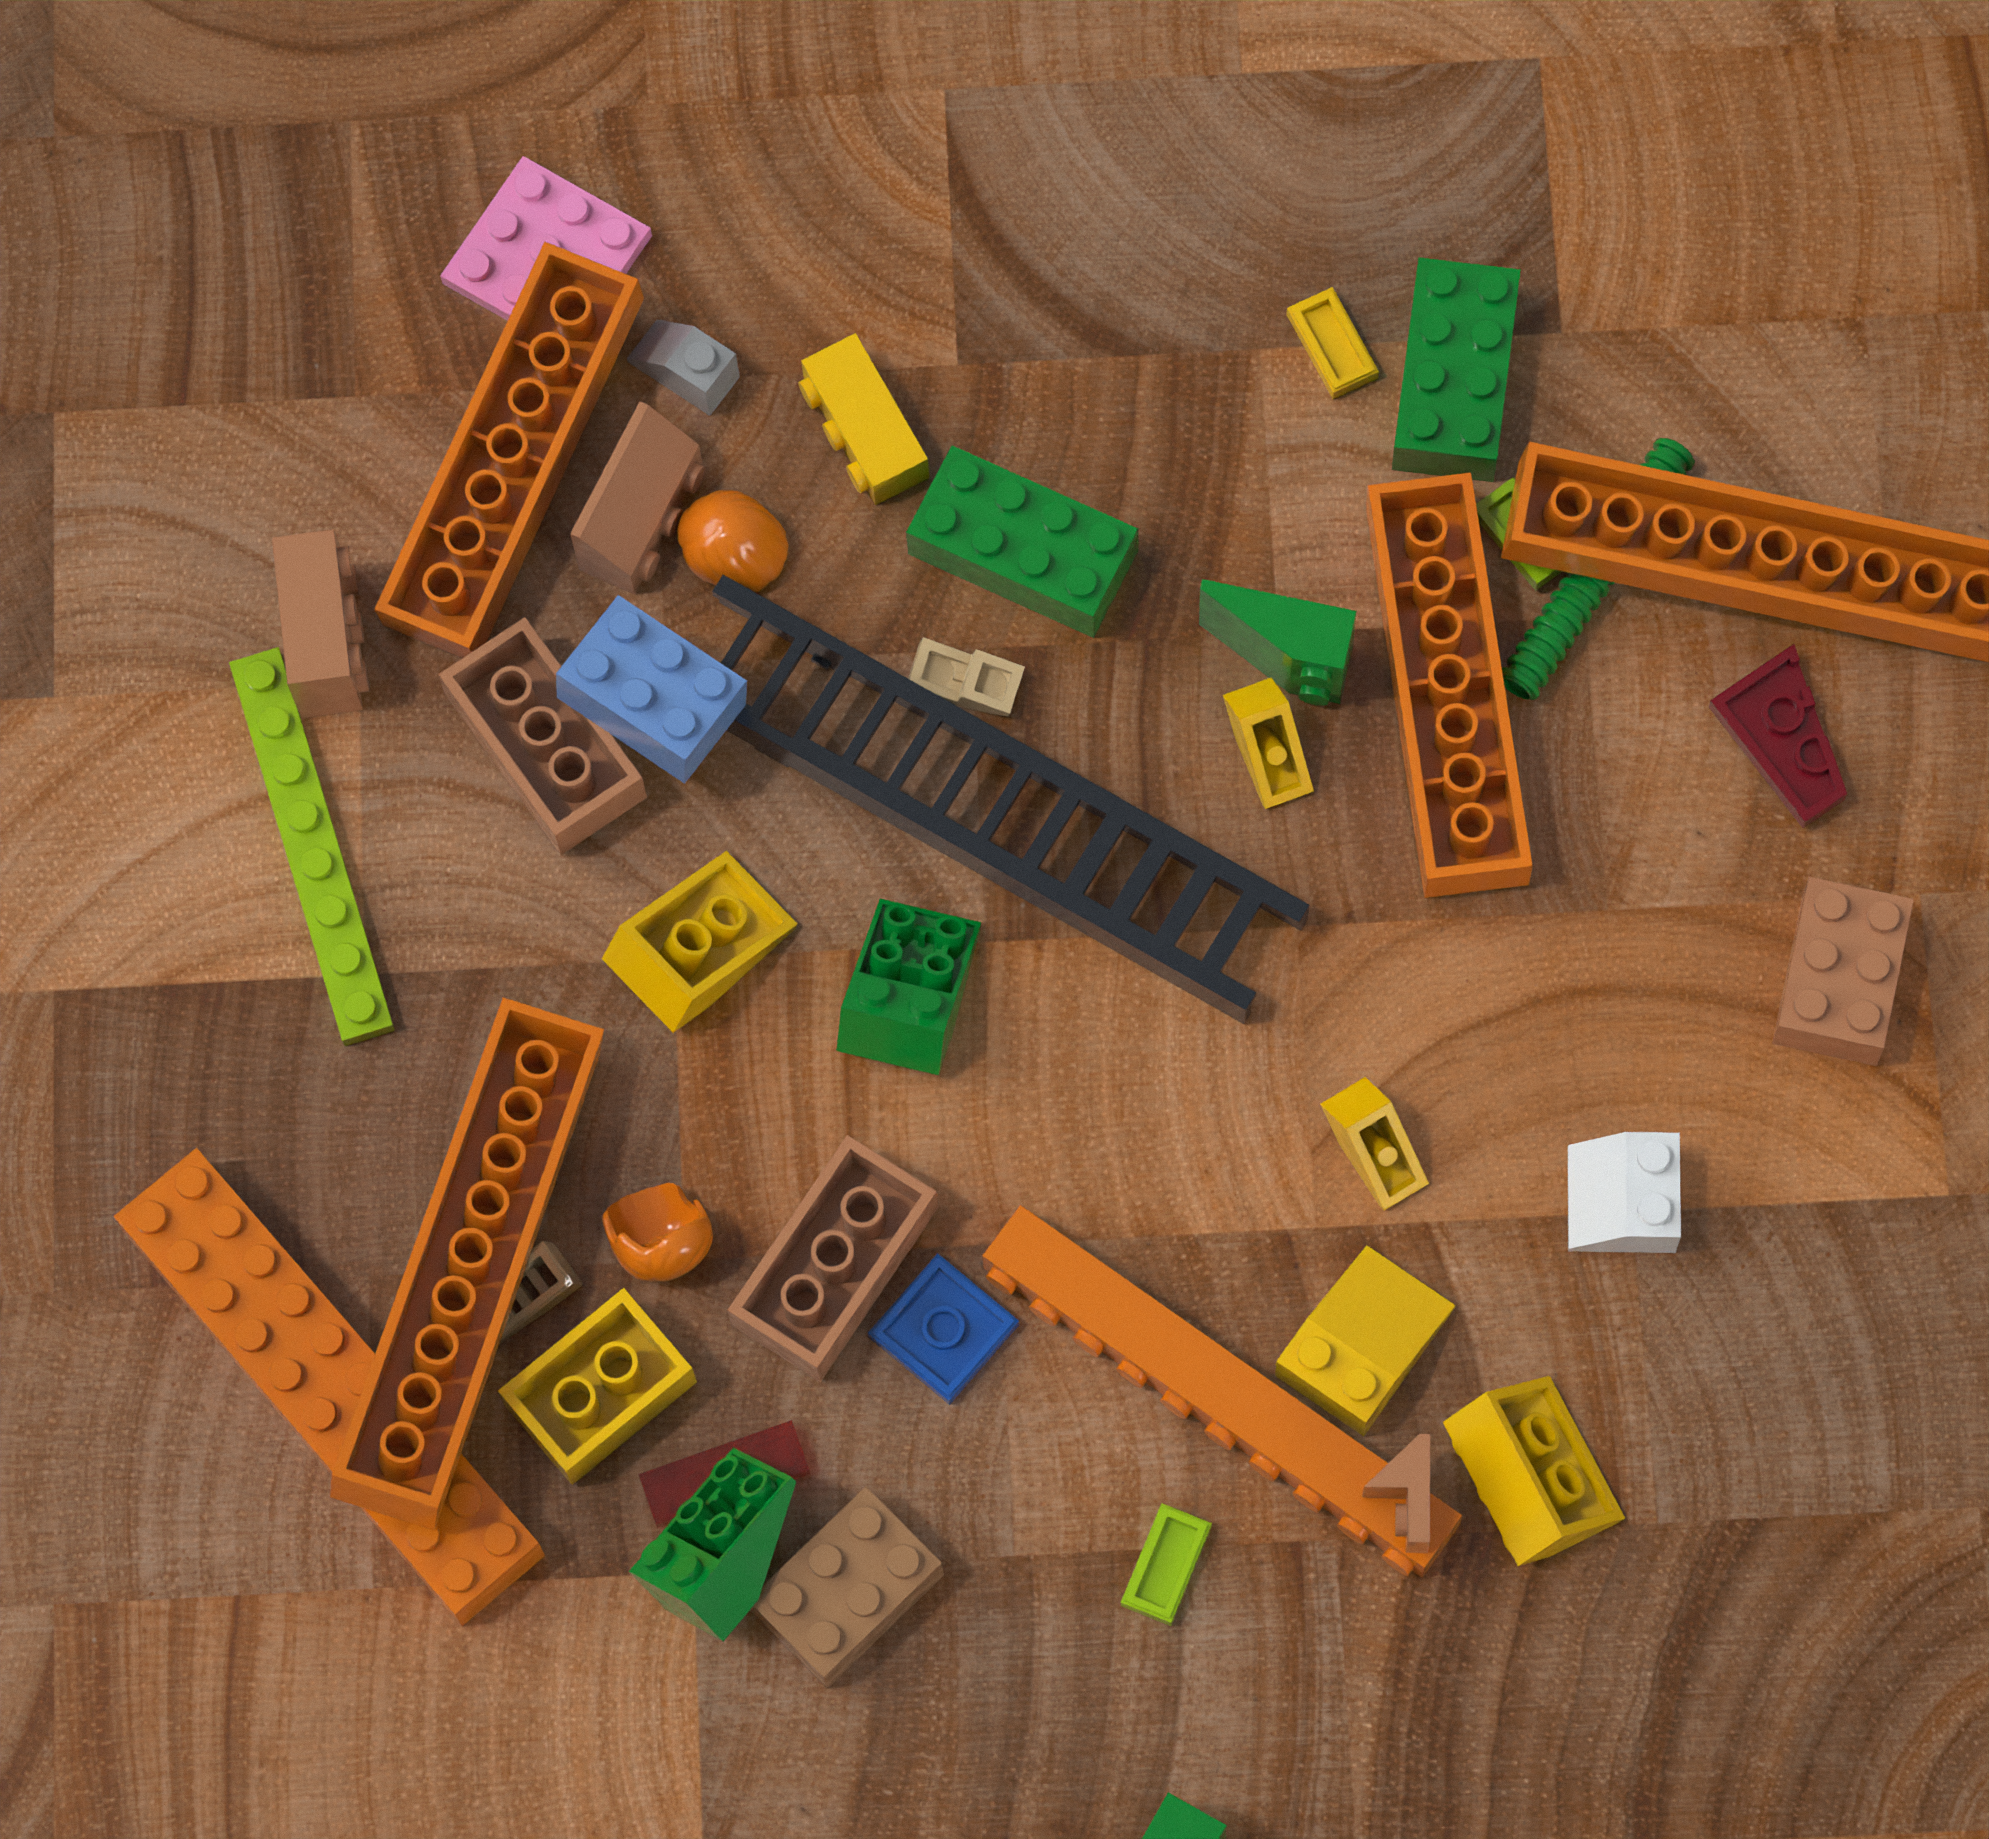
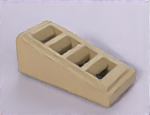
M542 1241L532 1249L523 1277L527 1276L540 1296L533 1300L522 1283H520L515 1298L523 1309L517 1314L511 1309L499 1345L566 1299L583 1285L555 1244ZM544 1263L558 1281L553 1286H550L538 1269Z

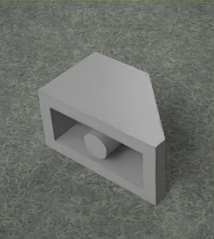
M658 319L627 357L628 363L709 416L740 378L736 353L695 326Z

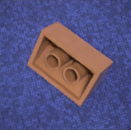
M639 401L570 533L580 571L634 595L642 580L649 582L655 574L660 561V554L657 551L665 536L672 538L676 533L680 517L683 514V510L680 507L688 492L691 494L697 492L706 471V466L702 465L699 444L643 402Z

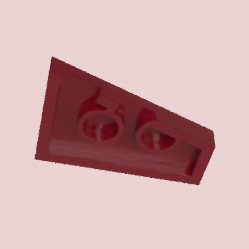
M1792 644L1711 699L1709 709L1800 826L1805 828L1846 799L1847 791L1828 737L1823 733L1815 710L1816 703L1809 686L1807 687L1799 665L1800 658L1795 644Z

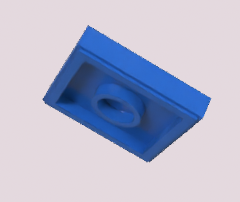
M937 1253L870 1329L868 1337L950 1405L1019 1326V1320Z

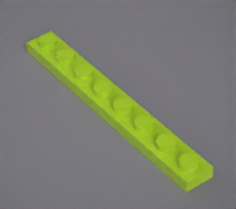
M276 647L231 661L229 665L344 1046H348L395 1031L302 720L287 684L286 667L280 649Z

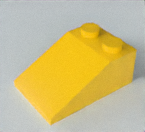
M726 850L622 923L605 951L602 960L674 1033L717 1001L792 933L798 923Z
M1366 1246L1308 1316L1276 1361L1275 1376L1364 1437L1455 1309V1305L1369 1246Z

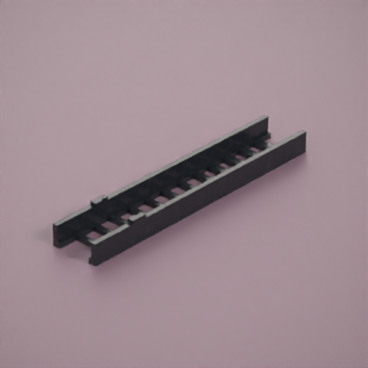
M722 575L712 591L713 596L719 599V603L744 616L748 621L721 661V664L733 671L760 627L792 643L752 706L746 704L726 731L755 746L756 750L786 767H792L1233 1019L1245 1024L1251 1014L1252 1002L1256 997V992L1221 973L1260 908L1301 931L1308 920L1309 904L736 581ZM807 652L813 655L811 658L813 663L826 670L832 668L835 672L794 737L791 738L761 720L804 653ZM852 677L877 691L881 696L842 757L810 739L848 679ZM894 702L923 717L926 721L888 781L884 782L855 764ZM940 727L971 744L933 807L930 808L900 791ZM987 753L1015 769L1016 772L976 834L945 815L983 754ZM1031 778L1061 795V798L1023 859H1020L990 842L1027 781ZM1079 805L1102 818L1103 821L1065 883H1062L1039 870ZM1125 831L1149 846L1113 905L1108 909L1084 894L1119 837ZM1168 857H1171L1194 870V873L1158 932L1154 935L1131 922L1130 919ZM1215 882L1240 896L1202 961L1175 946Z

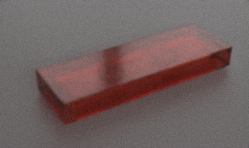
M792 1420L639 1474L657 1528L668 1525L672 1521L679 1507L694 1495L710 1476L716 1463L726 1457L733 1447L791 1476L793 1479L809 1475L810 1470Z

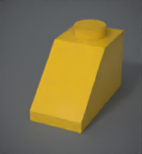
M1272 677L1224 694L1223 698L1236 742L1264 808L1267 809L1314 792L1289 702Z
M1366 1077L1320 1104L1340 1147L1378 1205L1384 1211L1429 1184L1392 1102Z

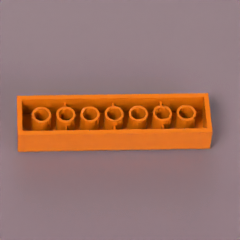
M544 241L374 610L383 626L461 658H464L487 642L644 300L639 279Z
M1471 473L1368 485L1366 513L1424 898L1529 885L1533 865Z

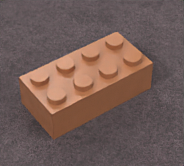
M524 617L438 675L448 700L560 855H563L645 800L647 794L642 776L612 735L557 698L556 673L561 668V665L526 617Z
M847 1135L728 1308L727 1312L731 1326L821 1383L938 1210L937 1191Z

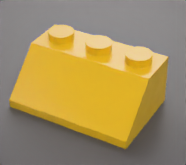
M1550 1376L1487 1391L1443 1421L1452 1439L1454 1450L1462 1458L1477 1487V1493L1481 1501L1487 1506L1502 1535L1505 1547L1512 1554L1518 1566L1551 1557L1625 1519Z

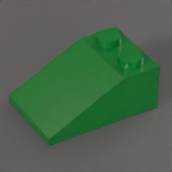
M1202 579L1199 603L1200 626L1267 677H1272L1274 682L1288 693L1298 695L1301 701L1317 706H1324L1329 702L1341 703L1353 650L1357 611Z

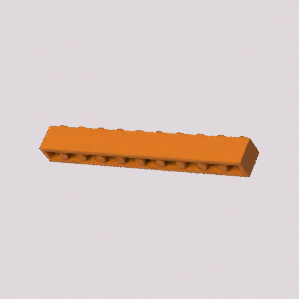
M1020 1205L982 1255L983 1267L988 1271L985 1277L994 1287L1009 1296L1014 1291L1018 1292L1032 1302L1029 1309L1042 1321L1051 1326H1055L1059 1321L1073 1331L1075 1335L1072 1339L1083 1350L1095 1357H1099L1103 1352L1119 1364L1116 1368L1117 1372L1133 1385L1142 1388L1146 1383L1163 1395L1160 1402L1172 1413L1183 1419H1186L1189 1414L1207 1426L1204 1433L1212 1441L1226 1450H1230L1234 1445L1251 1457L1248 1464L1256 1472L1273 1482L1277 1477H1280L1295 1488L1292 1495L1308 1509L1319 1513L1323 1508L1340 1520L1337 1527L1345 1535L1360 1544H1364L1366 1540L1372 1542L1384 1551L1381 1556L1382 1559L1399 1573L1408 1576L1413 1571L1423 1578L1459 1528L1462 1515L1430 1493V1544L1428 1553H1406V1537L1395 1536L1396 1503L1406 1504V1499L1362 1497L1365 1485L1388 1464L1386 1461Z

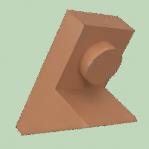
M1419 1434L1363 1489V1498L1406 1499V1504L1396 1503L1395 1536L1406 1537V1553H1428L1430 1434Z

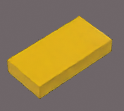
M1333 287L1287 308V317L1332 399L1378 379L1379 371Z

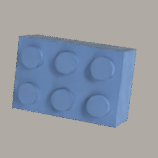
M618 595L557 671L556 692L559 700L685 784L746 706L747 680Z

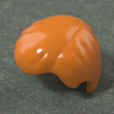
M718 490L702 496L683 512L678 523V542L683 549L685 562L690 570L706 583L717 585L722 575H725L753 592H758L764 589L770 582L776 580L783 570L788 555V541L785 529L762 504L742 492Z
M668 1182L626 1195L610 1205L604 1212L602 1221L612 1251L620 1265L633 1277L647 1282L670 1281L693 1270L707 1255L713 1241L712 1224L701 1202L697 1199L693 1200V1205L679 1185Z

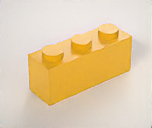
M856 333L801 360L804 379L799 381L798 385L802 395L811 409L820 407L827 422L822 424L825 435L835 451L842 448L851 462V464L846 466V469L859 493L867 490L874 504L877 505L930 478L927 456Z

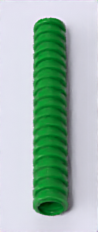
M1658 438L1653 443L1654 450L1648 451L1645 455L1644 460L1646 463L1639 464L1641 466L1687 475L1685 471L1693 469L1695 460L1689 450L1677 441L1669 438ZM1567 572L1568 577L1562 578L1559 582L1558 587L1560 590H1555L1550 595L1552 603H1546L1542 607L1541 613L1543 616H1537L1533 620L1534 629L1530 628L1525 632V642L1521 641L1516 645L1515 651L1517 655H1510L1507 659L1508 667L1502 668L1505 688L1519 698L1536 700L1540 695L1538 687L1542 688L1549 682L1547 674L1551 675L1556 672L1558 666L1556 662L1563 661L1566 657L1565 649L1572 648L1575 643L1573 636L1581 635L1584 628L1582 623H1588L1591 620L1592 613L1590 610L1594 611L1599 608L1601 604L1599 598L1606 597L1609 593L1608 585H1613L1615 582Z

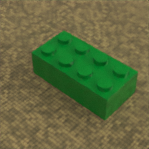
M1418 257L1392 470L1437 476L1471 473L1472 480L1494 482L1521 269Z
M951 445L906 531L908 555L1092 638L1095 637L1139 551L1138 528Z

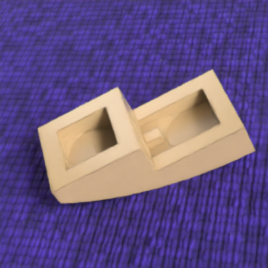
M923 637L918 645L908 679L956 706L990 714L1009 716L1025 666L977 649L973 654H969Z

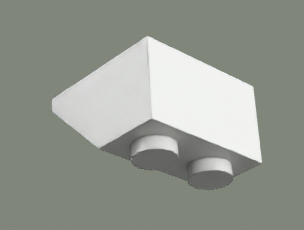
M1623 1132L1568 1145V1251L1676 1253L1681 1238L1680 1133Z

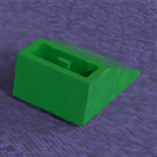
M880 898L841 1006L836 1051L939 1075L952 1038L980 933L981 922Z
M733 1447L726 1457L716 1463L710 1476L694 1495L679 1507L676 1516L656 1540L646 1546L640 1559L629 1572L665 1610L724 1642L759 1600L796 1481L791 1476Z

